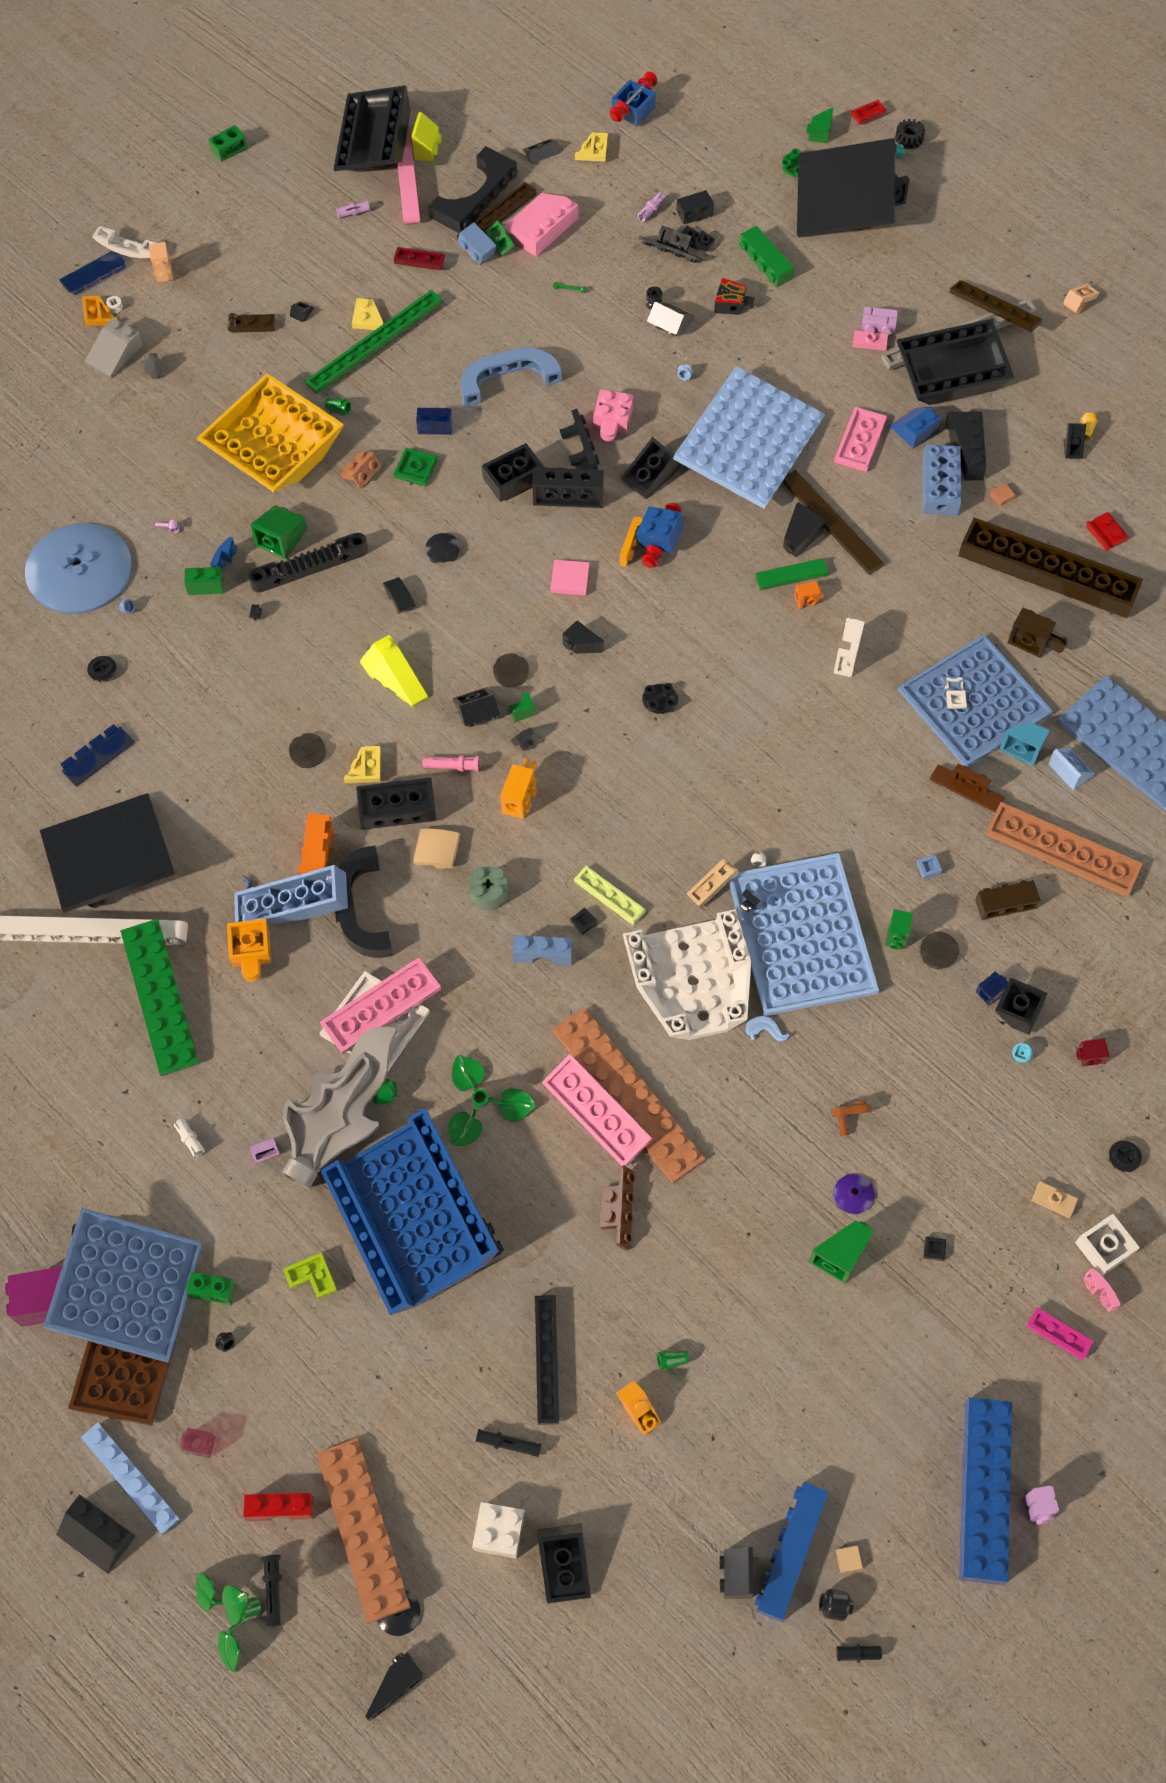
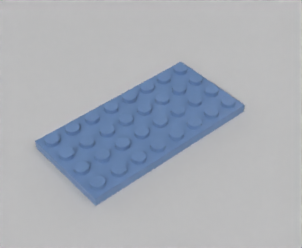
M1105 675L1058 719L1057 723L1166 812V723Z

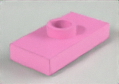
M855 330L853 347L886 351L888 334Z

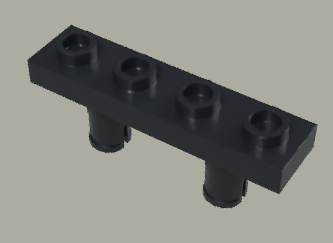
M578 408L571 410L574 423L559 429L562 439L564 440L575 435L580 436L584 448L583 451L568 456L571 466L587 462L590 469H598L597 465L600 462L597 454L593 455V451H595L594 444L588 440L591 437L588 427L584 428L583 426L586 424L584 415L579 414Z

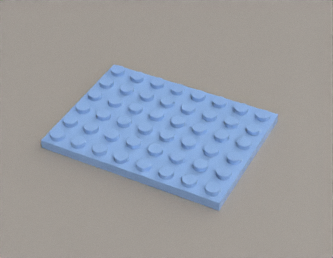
M736 366L679 447L673 459L765 509L824 419L825 414Z
M839 853L739 872L736 878L729 881L735 909L751 959V970L764 1016L879 993ZM745 889L764 903L760 909L753 906L747 913L740 907L746 900L741 895Z

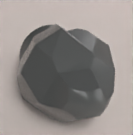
M157 353L143 355L142 367L146 374L153 379L159 378L163 363L158 358Z

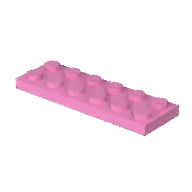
M418 957L320 1021V1024L343 1055L354 1048L363 1033L374 1027L387 1026L440 991L441 986Z
M571 1054L542 1082L621 1166H627L653 1140Z

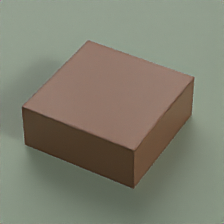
M1005 483L992 489L990 492V496L999 506L1015 498V494Z

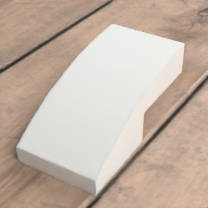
M958 677L957 679L945 678V679H946L945 689L949 688L948 682H958V681L962 680L963 678H962V677ZM963 682L959 684L962 690L945 692L948 709L967 708Z

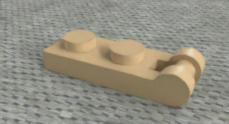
M722 859L687 893L700 909L731 879L738 876L739 870L736 867H732L728 859ZM722 871H726L723 876L720 874Z

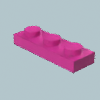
M1038 1307L1026 1325L1030 1330L1082 1361L1094 1342Z

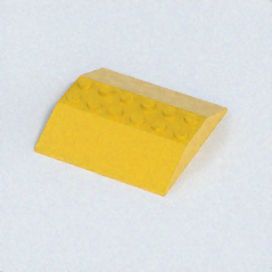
M267 373L200 434L197 440L275 493L302 480L325 457L344 424Z

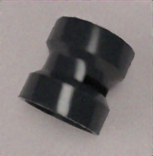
M653 286L646 291V307L652 310L655 302H662L663 292L659 287Z

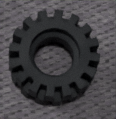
M904 119L903 122L900 121L899 125H897L895 141L898 144H902L904 148L906 146L907 149H910V147L915 149V146L917 148L920 147L925 135L924 125L920 121L916 122V119H913V121L911 119H908V121Z

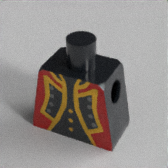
M722 278L715 299L714 313L740 315L743 306L753 307L755 297L746 296L747 287L745 285Z

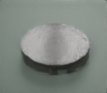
M510 653L504 654L496 660L497 662L493 666V674L496 681L502 686L509 688L517 687L527 680L529 666L522 656Z
M305 733L292 740L289 746V754L295 765L301 768H312L324 760L326 747L320 736Z
M933 932L928 934L922 940L920 946L922 960L929 967L937 970L949 968L957 961L959 945L955 938L947 933Z

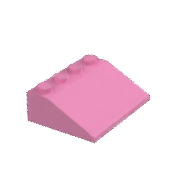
M541 193L508 222L504 228L514 243L537 257L578 219V204L565 196Z

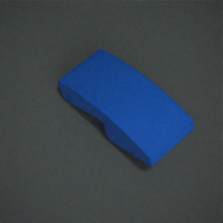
M228 537L217 549L210 563L211 567H221L222 570L225 568L226 561H232L233 555H236L237 545L234 544L233 537Z

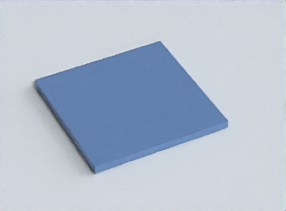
M985 634L898 686V691L958 761L967 767L972 766L999 749L1007 729L1029 723L1037 725L1053 715L1054 712ZM958 677H962V678H963L962 680H960V681H958V682H948L949 688L945 689V684H946V679H945V678H950V679H957ZM963 682L967 708L948 709L945 692L962 690L959 684Z
M81 1208L43 1328L168 1363L188 1296L186 1290L190 1274L195 1272L203 1242Z

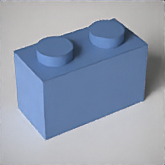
M472 223L460 232L458 238L460 247L465 249L470 254V257L479 265L494 255L496 245L475 223Z

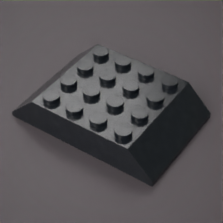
M406 85L347 94L334 171L402 162L411 112Z
M993 319L896 340L918 401L928 405L991 392L1014 379V374Z

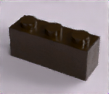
M1022 880L1013 885L1003 884L994 889L984 888L978 892L975 901L981 919L986 920L1037 909L1041 899L1034 880Z

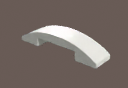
M99 226L93 234V239L106 248L135 258H150L149 244L156 243L145 239L143 244L121 238L115 236V230Z

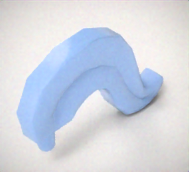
M763 1015L749 1020L745 1028L746 1034L751 1036V1040H755L754 1035H758L763 1030L768 1031L779 1042L786 1041L790 1036L788 1033L783 1035L777 1024L770 1017Z

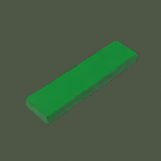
M824 558L756 572L755 578L759 590H765L828 576L829 572Z

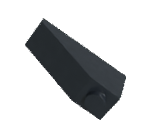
M408 1652L405 1655L400 1653L392 1660L393 1664L388 1668L365 1716L368 1721L373 1720L425 1678Z

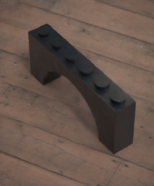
M485 146L476 155L477 168L487 177L483 186L474 194L461 199H446L437 196L428 206L430 218L457 233L462 232L479 217L480 213L489 206L493 199L497 198L498 194L507 187L508 183L515 179L518 173L516 161Z

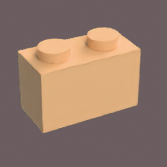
M166 243L149 244L151 263L157 283L173 280L172 266Z

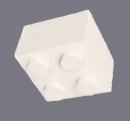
M1114 1214L1082 1234L1075 1242L1101 1276L1130 1258L1140 1248Z
M481 1502L472 1546L473 1550L517 1559L525 1517L524 1510Z

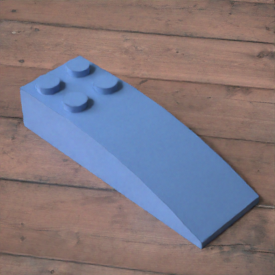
M332 865L235 892V922L266 919L269 926L313 918L348 908L346 872Z

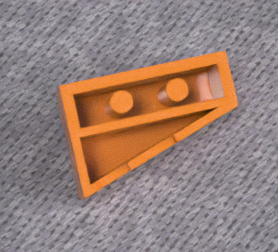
M307 813L304 846H302V863H299V874L329 866L334 838V829L330 815Z

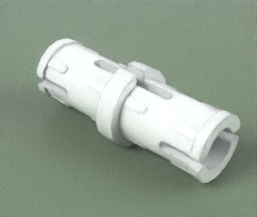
M184 1118L177 1120L174 1123V1127L179 1132L181 1141L184 1145L188 1146L193 1157L201 1156L205 1149L198 1141L196 1132L190 1129Z

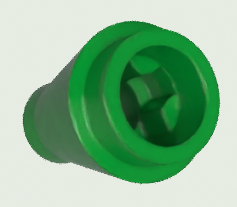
M327 398L325 400V408L342 416L349 414L351 410V402L346 398Z
M662 1350L657 1353V1364L660 1370L664 1369L667 1371L689 1363L687 1350Z

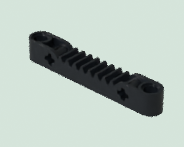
M359 532L334 540L331 545L328 543L325 548L321 546L319 550L314 548L313 552L307 551L305 555L303 553L299 557L294 555L293 559L287 558L285 562L281 560L280 563L271 562L254 568L248 574L251 588L258 593L363 557L368 552L366 536Z

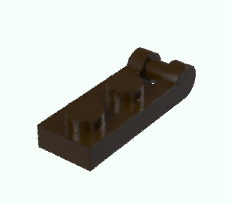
M230 313L228 315V321L230 322L228 323L229 332H275V314L237 315L236 313Z

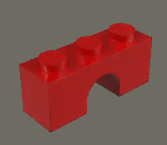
M310 1492L244 1494L243 1517L247 1521H266L269 1518L277 1517L290 1518L291 1520L313 1519L314 1497Z

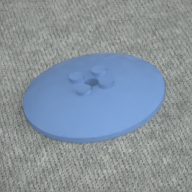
M71 524L50 532L34 546L26 561L25 579L33 597L46 608L59 613L82 614L102 608L119 596L130 579L132 559L126 543L114 531L97 524ZM75 561L81 562L79 565H72Z

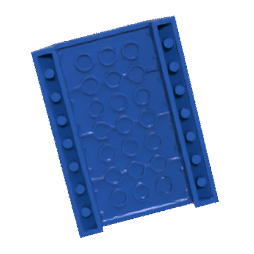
M426 1108L408 1117L409 1124L343 1163L337 1160L320 1170L390 1315L417 1307L487 1265L499 1251Z

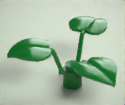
M457 1055L452 1067V1081L460 1091H467L472 1087L474 1091L472 1094L474 1109L471 1116L467 1112H458L451 1117L448 1125L451 1144L453 1146H465L479 1138L483 1125L480 1120L475 1119L477 1109L487 1106L489 1102L502 1105L500 1108L502 1117L510 1122H517L525 1118L535 1108L534 1100L527 1093L516 1088L504 1090L501 1093L502 1102L488 1097L485 1090L475 1087L484 1079L485 1073L482 1065L474 1059Z
M200 1572L197 1574L195 1587L197 1602L204 1611L211 1610L212 1604L224 1605L226 1608L227 1618L233 1626L227 1630V1633L225 1631L219 1633L218 1652L224 1665L232 1672H237L240 1647L232 1632L241 1624L246 1623L247 1618L260 1614V1601L257 1597L248 1598L249 1593L241 1591L233 1585L225 1586L222 1600H216L214 1598L216 1590L213 1582L207 1575Z

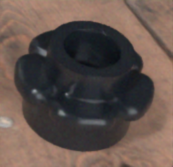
M252 604L249 618L254 619V621L256 618L260 619L262 608H259L260 604Z
M231 1332L220 1333L216 1338L215 1347L223 1352L229 1351L235 1344V1339L232 1337L233 1334Z

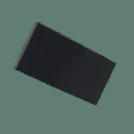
M688 225L682 231V233L693 236L690 247L707 252L715 241V238L703 230L698 233Z
M400 577L383 583L389 599L393 600L398 614L416 607Z

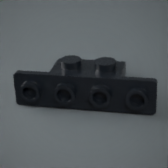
M662 225L657 241L639 235L638 239L643 240L642 244L651 247L654 244L660 251L666 252V250H670L672 255L680 258L681 255L686 256V260L696 263V260H702L701 257L688 253L693 236Z

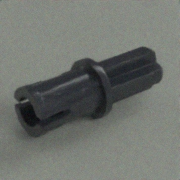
M857 1644V1646L836 1647L837 1661H857L861 1663V1660L882 1659V1649L880 1646H860V1644Z

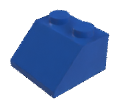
M930 407L914 408L898 419L890 427L912 448H915L939 431L942 418Z

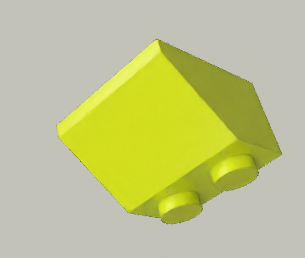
M418 112L412 132L414 160L433 162L434 156L438 154V144L441 143L442 136L439 134V127L422 112Z

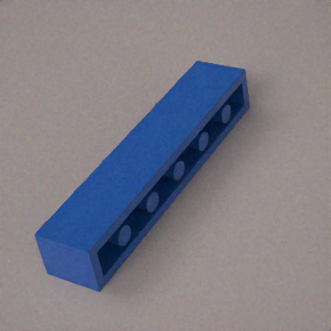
M803 1482L801 1487L797 1486L793 1499H796L794 1508L789 1507L785 1518L789 1521L787 1528L782 1527L778 1537V1541H781L779 1550L774 1549L770 1562L774 1563L771 1571H766L762 1583L766 1584L763 1593H758L754 1604L758 1606L756 1612L778 1622L783 1621L829 1493L828 1491Z

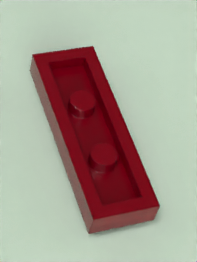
M397 247L393 260L394 264L442 271L445 254Z

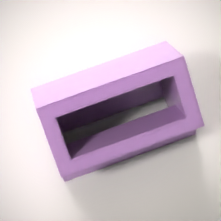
M274 1138L250 1146L255 1163L279 1155ZM273 1147L275 1148L272 1151L256 1156L257 1153L263 1152Z

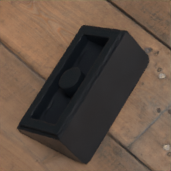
M548 139L523 149L531 163L560 153L558 143L553 139Z

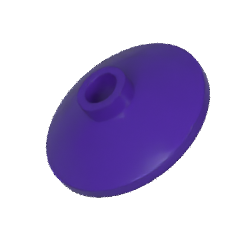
M849 1174L840 1178L833 1192L834 1200L838 1207L849 1214H860L867 1211L873 1204L875 1197L874 1188L869 1180L857 1174ZM856 1189L859 1193L854 1195L851 1190Z

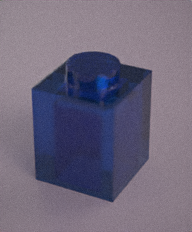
M995 971L978 985L976 994L990 1006L1003 995L1008 981L1003 975H999Z

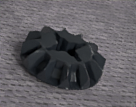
M98 656L92 659L87 667L88 675L93 681L97 680L100 683L114 677V673L117 671L115 661L108 656ZM100 665L105 669V673L100 671Z
M1129 1141L1114 1143L1108 1152L1109 1162L1112 1163L1114 1169L1120 1170L1121 1173H1131L1140 1166L1142 1161L1139 1148ZM1130 1152L1128 1160L1120 1162L1121 1154L1124 1155Z

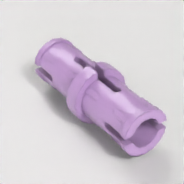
M659 192L638 212V218L641 219L643 217L641 221H646L666 201L665 196Z
M367 200L336 208L338 218L349 215L356 216L357 213L370 211Z

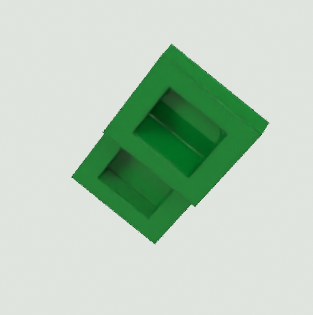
M497 220L486 230L502 256L515 246L500 221Z

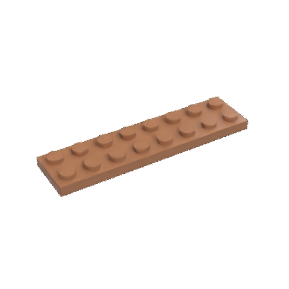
M1000 802L985 834L988 837L1125 897L1129 896L1143 865L1141 862L1003 802Z
M358 1438L318 1452L319 1464L367 1623L370 1624L411 1608Z

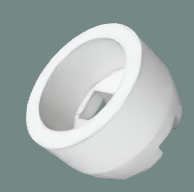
M762 852L760 854L754 853L751 858V866L755 868L765 867L766 856Z

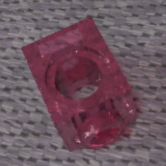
M187 1428L186 1434L183 1433L180 1440L181 1450L185 1454L211 1458L216 1436L212 1432ZM196 1438H201L202 1442L200 1446L193 1448V1440Z

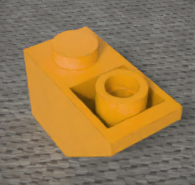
M634 1381L616 1393L625 1410L644 1436L661 1424L647 1395Z

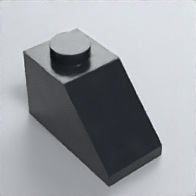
M578 620L562 634L564 647L576 654L602 653L604 651V640Z

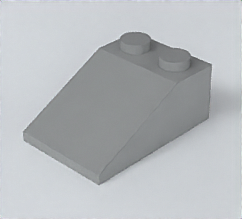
M113 317L102 328L85 363L112 378L143 346L140 333Z

